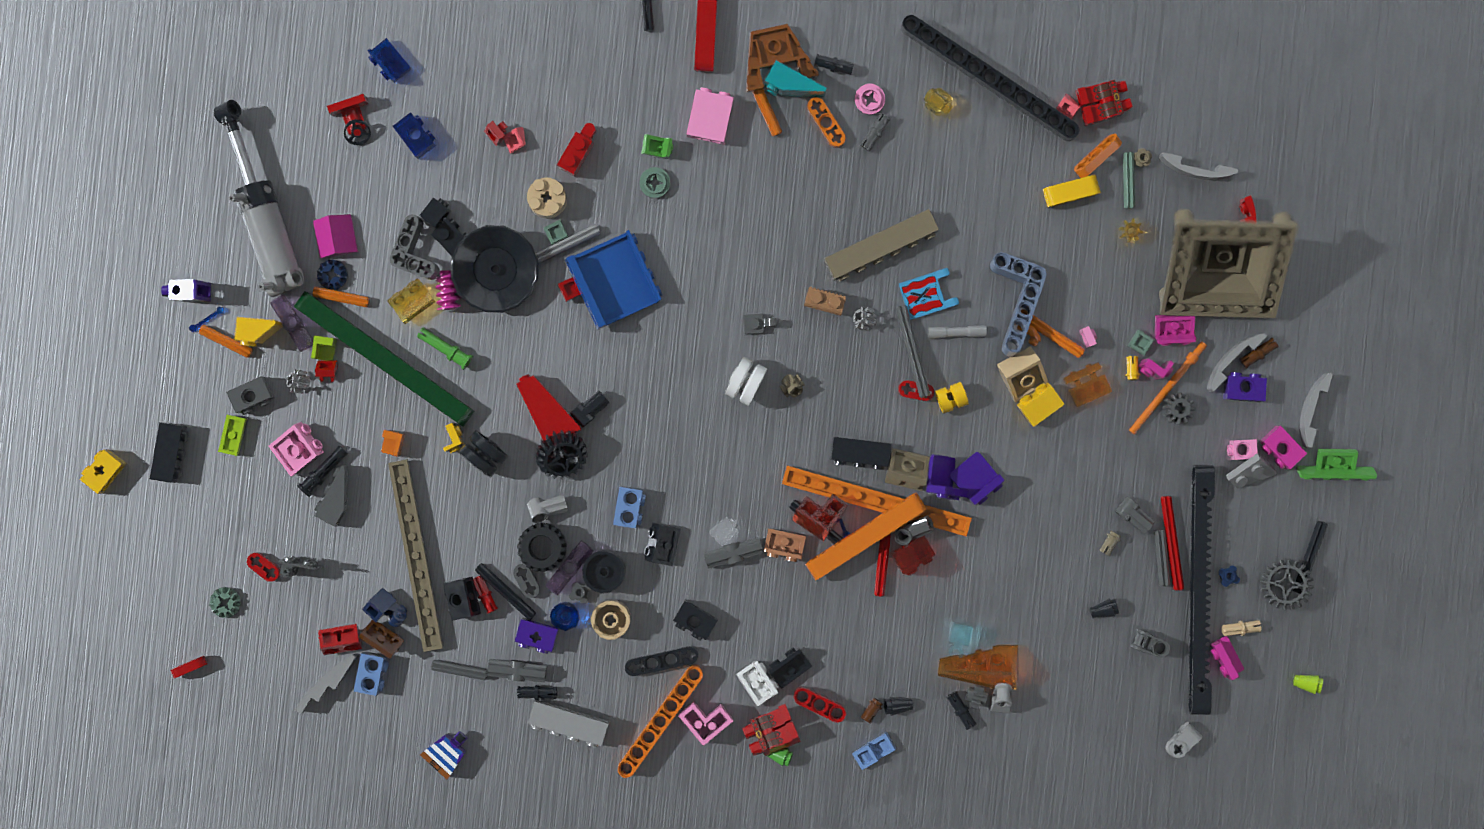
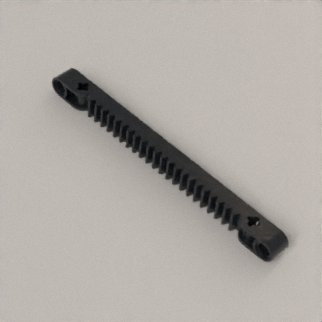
M1193 465L1188 690V709L1190 715H1210L1212 709V685L1205 678V674L1210 673V670L1205 669V666L1210 665L1209 662L1205 661L1206 658L1210 657L1209 654L1205 653V651L1210 650V647L1205 645V643L1210 642V639L1205 638V636L1209 635L1210 632L1205 629L1210 626L1209 623H1206V620L1211 617L1206 615V612L1211 611L1210 608L1206 607L1207 604L1211 603L1210 600L1206 599L1207 596L1211 595V593L1206 591V589L1211 588V585L1206 584V581L1211 580L1210 577L1206 576L1207 573L1211 572L1210 569L1206 568V566L1211 565V562L1207 561V558L1211 557L1207 550L1212 548L1207 545L1208 542L1212 541V539L1207 537V535L1212 534V531L1207 530V527L1212 526L1211 523L1207 522L1208 519L1212 518L1211 515L1207 514V512L1212 510V508L1207 506V503L1211 502L1215 495L1214 465ZM1202 491H1205L1207 493L1204 496L1199 495V493ZM1200 682L1203 683L1204 687L1198 689L1197 685H1200Z

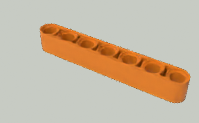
M917 492L821 552L805 563L813 578L818 580L924 512L927 507Z
M690 665L620 761L618 765L620 776L628 778L635 773L701 681L703 670L700 666ZM696 669L699 671L700 676L692 679L689 676V671ZM680 685L688 687L689 690L686 694L678 692ZM673 700L677 703V708L670 710L667 708L666 703ZM662 716L665 718L666 723L659 726L656 724L655 718ZM652 732L655 738L652 741H647L644 738V734ZM641 748L643 755L640 757L635 756L633 749ZM628 763L631 765L632 770L624 772L621 768L622 765Z

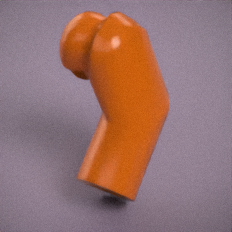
M1018 325L1017 330L1022 332V328ZM1029 325L1027 334L1030 336L1028 343L1036 347L1038 342H1041V336L1035 327Z

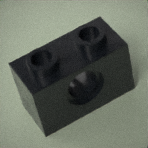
M473 576L443 583L444 593L449 606L448 611L452 621L481 614Z
M685 600L673 621L676 622L675 626L683 631L688 629L693 632L691 636L701 641L702 638L707 640L718 619ZM693 616L700 619V624L696 627L691 626L689 623V619Z

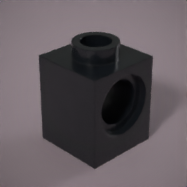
M433 197L419 216L437 228L451 211L447 208L449 206L448 203L441 198L436 200Z

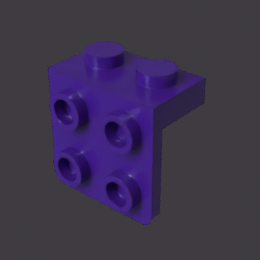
M975 452L950 473V478L959 489L968 490L967 498L973 505L984 503L988 499L987 495L991 491L997 492L1003 487L1001 483L1005 481L1000 474L994 471L979 452Z
M937 454L931 455L926 492L937 494V498L959 500L960 497L968 496V490L953 488V480L950 478V473L955 469L956 459L954 457Z

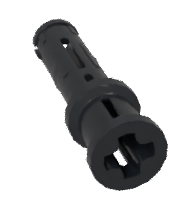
M338 446L315 471H310L308 473L309 476L301 484L299 483L297 487L310 497L311 492L318 485L323 484V478L348 453L341 446Z

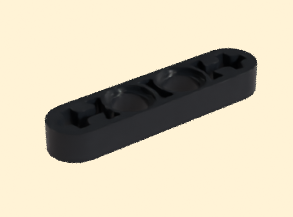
M687 646L632 658L626 662L625 671L630 676H638L693 664L698 659V651L695 647ZM687 650L695 653V656L692 658L693 660H689L686 657L682 658V663H679L680 656L677 652L681 651V655L687 654ZM668 654L676 656L677 661L675 664L670 665L666 662ZM649 658H655L658 661L656 668L651 669L647 666ZM644 659L645 671H642V667L637 668L636 672L628 669L631 666V662L639 665L641 664L640 660Z

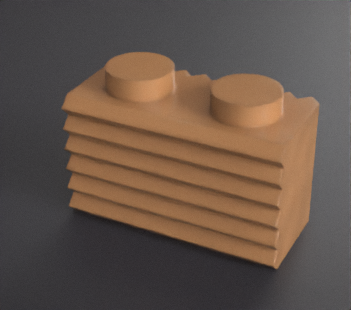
M809 287L804 306L841 316L846 297L845 295L842 297V295L834 294V292L831 294V292L827 293V291L819 290V288L816 290V288L812 289V287Z

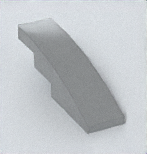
M356 653L351 655L320 678L306 693L295 708V711L300 714L304 713L313 699L317 702L322 700L329 687L334 690L337 689L359 655Z

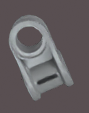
M999 683L995 685L993 694L990 697V712L1010 713L1012 706L1010 696L1012 686L1010 684Z
M1186 722L1166 743V751L1175 758H1182L1203 736L1190 722ZM1174 745L1178 746V752H1175Z

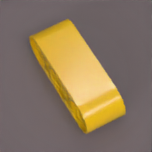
M1096 175L1043 188L1047 208L1101 194Z

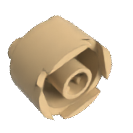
M540 178L535 180L529 187L527 201L531 210L538 217L552 219L564 211L567 204V196L563 186L558 181L552 178ZM547 194H549L550 198L552 199L547 200V202H545L543 197H546Z
M614 599L601 602L594 609L591 616V624L594 631L601 638L607 640L621 637L628 630L631 623V614L628 607L621 601ZM613 615L616 621L609 624V620H606V617Z

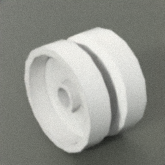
M743 356L738 367L736 366L731 375L725 394L735 398L739 390L742 389L740 402L749 406L768 368L758 364L751 374L749 371L752 366V360Z

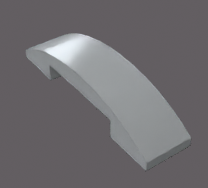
M1164 152L1159 155V159L1167 167L1191 178L1216 180L1238 173V169L1222 165L1215 167V171L1180 164L1182 156Z
M1264 333L1249 337L1232 347L1215 366L1210 376L1207 390L1209 392L1215 391L1227 378L1222 371L1245 348L1249 351L1254 350L1267 335Z
M1324 373L1311 387L1304 401L1300 418V436L1305 448H1312L1317 429L1310 427L1319 393H1327L1333 376L1332 373Z

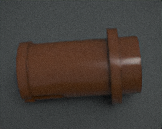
M876 698L869 700L870 704L863 715H861V718L870 724L878 711L882 710L883 703Z

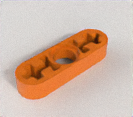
M814 97L810 99L807 109L826 140L834 148L841 147L845 142V134L821 98ZM813 102H815L816 104H821L819 109L822 113L824 110L826 111V113L822 114L818 119L816 117L819 115L818 111L816 109H811L813 107ZM825 117L830 118L832 121V125L828 128L821 125V120ZM834 126L837 128L834 130V133L837 136L841 135L840 143L832 141L833 135L831 132L829 135L826 133L831 131Z
M1111 134L1106 137L1075 166L1074 171L1079 178L1090 175L1121 146L1122 141L1117 134Z

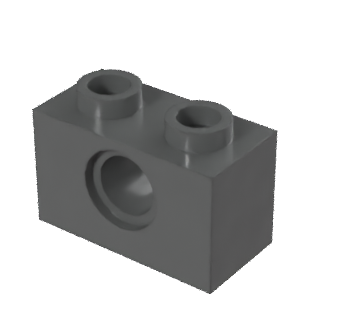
M263 376L226 392L235 413H242V415L252 412L253 407L257 405L263 407L270 404V400L275 398L266 377ZM251 391L255 393V399L252 402L247 398L248 393Z

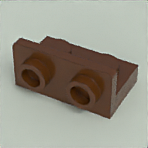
M373 619L359 635L360 639L389 659L399 651L404 642L397 634Z

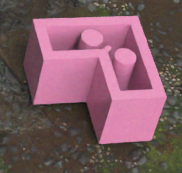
M693 701L679 713L681 720L703 746L733 722L732 716L722 704L706 716Z

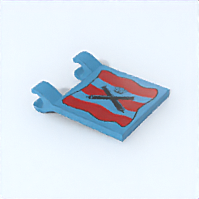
M948 268L899 283L910 320L959 304L957 297L944 301L937 280L949 276Z

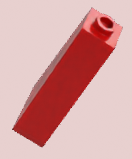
M527 374L519 378L520 382L516 383L543 440H546V434L552 436L553 431L558 434L561 430L564 433L569 430L573 434L582 430L575 419L534 375L530 377Z

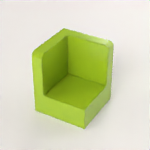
M314 336L311 358L334 360L337 339Z

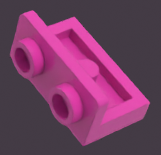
M1155 315L1154 337L1158 344L1168 346L1172 343L1187 345L1191 342H1196L1194 334L1195 316Z
M1147 358L1141 360L1138 367L1141 368L1140 372L1149 378L1151 376L1154 379H1162L1164 377L1167 378L1174 369L1172 368L1174 362L1166 361L1159 366Z
M1224 636L1210 643L1212 648L1210 652L1213 658L1220 663L1221 667L1219 669L1222 675L1230 680L1238 678L1239 675L1237 673L1243 671L1244 667L1229 638Z

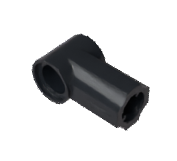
M598 390L586 402H582L572 410L570 414L583 428L610 402Z

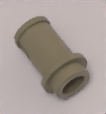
M1113 531L1106 534L1108 536L1101 549H1099V551L1104 553L1109 546L1105 553L1108 556H1111L1117 542L1121 541L1119 540L1121 536Z

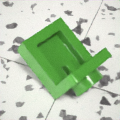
M644 135L641 154L658 158L670 157L673 151L672 138Z

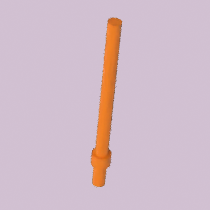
M1201 341L1194 351L1185 357V362L1131 426L1129 431L1132 434H1136L1191 365L1196 364L1199 360L1198 357L1207 347L1204 342Z

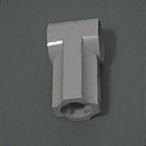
M564 495L546 500L534 498L527 503L531 520L537 524L545 522L549 516L568 511Z

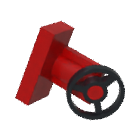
M364 94L327 106L332 116L342 114L345 123L344 137L352 145H362L371 136L370 127L364 121L360 107L369 104ZM346 129L348 131V134H351L349 138L346 136ZM362 135H368L363 141H352L354 137L358 138Z

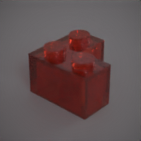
M832 494L822 507L806 496L796 509L792 520L824 542L845 514L849 504Z
M924 535L910 541L907 545L890 552V555L900 573L910 576L918 571L917 567L921 563L924 566L933 561L932 557L935 556V553Z

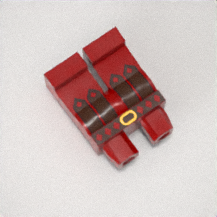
M1115 80L1089 87L1077 88L1075 93L1078 104L1082 108L1080 111L1085 127L1121 116L1124 112L1133 108L1130 98L1120 100L1119 94L1128 91L1126 81L1115 82Z
M785 704L770 713L751 719V724L742 728L746 739L757 736L758 741L749 744L753 756L762 753L767 756L770 753L801 742Z

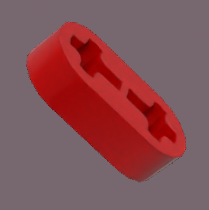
M905 380L898 386V392L904 398L928 401L934 396V388L929 384L927 385L931 394L926 398L919 397L915 381ZM909 384V387L915 389V392L910 391L906 395L901 388Z
M255 552L248 556V567L264 580L272 582L280 577V568L263 554ZM259 557V562L263 566L261 567L258 564L253 565L254 561L252 560V558ZM265 567L269 570L274 568L275 577H268L269 572L265 570Z
M201 656L170 671L175 679L208 663L205 656Z

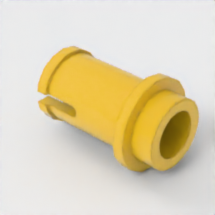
M1132 356L1126 357L1127 374L1125 376L1127 380H1139V376H1141L1138 367L1139 357H1133V364Z

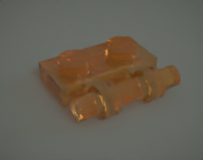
M1099 362L1093 365L1088 364L1084 369L1077 372L1074 370L1068 376L1063 377L1065 384L1073 382L1075 385L1074 388L1069 389V393L1076 407L1112 392L1105 374L1097 377L1095 373L1101 369ZM1089 375L1091 380L1081 384L1080 378Z

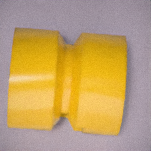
M961 382L950 385L949 389L944 387L935 391L943 414L953 411L955 406L961 408L969 405Z

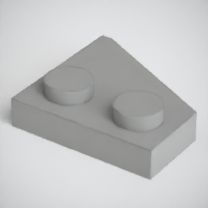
M1256 454L1228 473L1226 477L1236 488H1240L1274 476L1277 472L1259 454Z

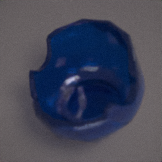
M560 602L550 612L551 623L560 630L568 631L576 628L580 620L578 609L570 602Z

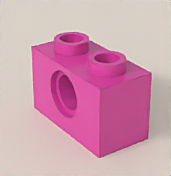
M1275 426L1259 441L1263 445L1261 447L1263 451L1268 455L1272 454L1276 459L1274 462L1281 469L1293 468L1307 454L1282 426ZM1281 443L1286 448L1283 454H1280L1278 451V446Z

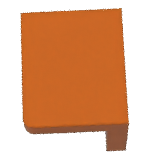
M384 430L381 452L400 457L406 434Z

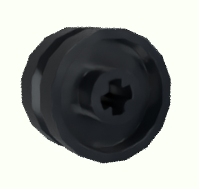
M475 430L469 439L477 448L470 444H463L458 452L481 472L492 477L497 471V467L490 459L498 464H503L508 455L494 441Z
M599 550L590 555L585 561L582 569L583 579L592 591L610 593L616 590L624 581L626 575L625 563L616 552ZM602 568L607 570V574L604 576L600 573Z

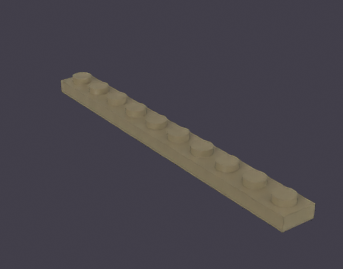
M406 459L388 463L423 652L442 649L444 647L409 461Z

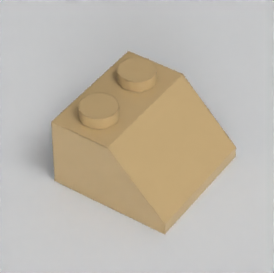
M1031 346L997 364L1001 377L1016 403L1022 397L1035 392L1036 387L1040 384L1048 382L1041 360Z

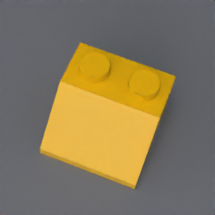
M237 317L235 340L240 341V345L256 347L257 343L263 344L280 330L284 323L276 320Z

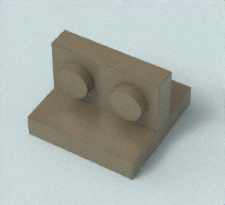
M892 448L885 483L922 491L923 486L927 482L930 457Z

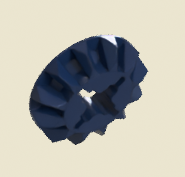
M327 260L321 263L317 270V280L326 289H339L347 281V269L338 260ZM334 267V273L339 275V277H333L330 281V277L325 272H331Z

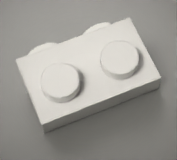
M758 661L752 662L736 673L756 706H759L773 695L778 694L776 682L772 678H768L766 667L762 662L758 663Z

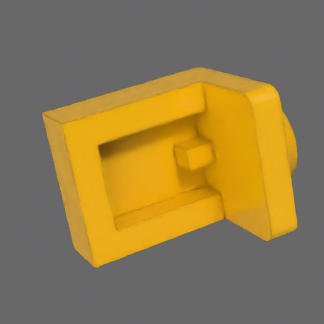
M455 423L445 426L453 444L444 447L443 450L444 452L449 451L450 454L458 451L460 445L464 444L461 438L463 432L460 426H456Z

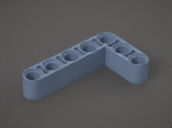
M1000 252L992 259L990 263L991 270L998 275L1023 283L1002 344L1004 355L1012 357L1023 346L1047 273L1039 265ZM996 260L1003 261L1004 266H998ZM1014 267H1020L1022 273H1017ZM1032 273H1037L1040 276V280L1034 279ZM1026 291H1032L1034 293V297H1029L1026 294ZM1020 308L1027 309L1028 315L1022 314ZM1014 325H1019L1022 328V332H1017L1014 329ZM1008 343H1014L1016 350H1011L1008 347Z

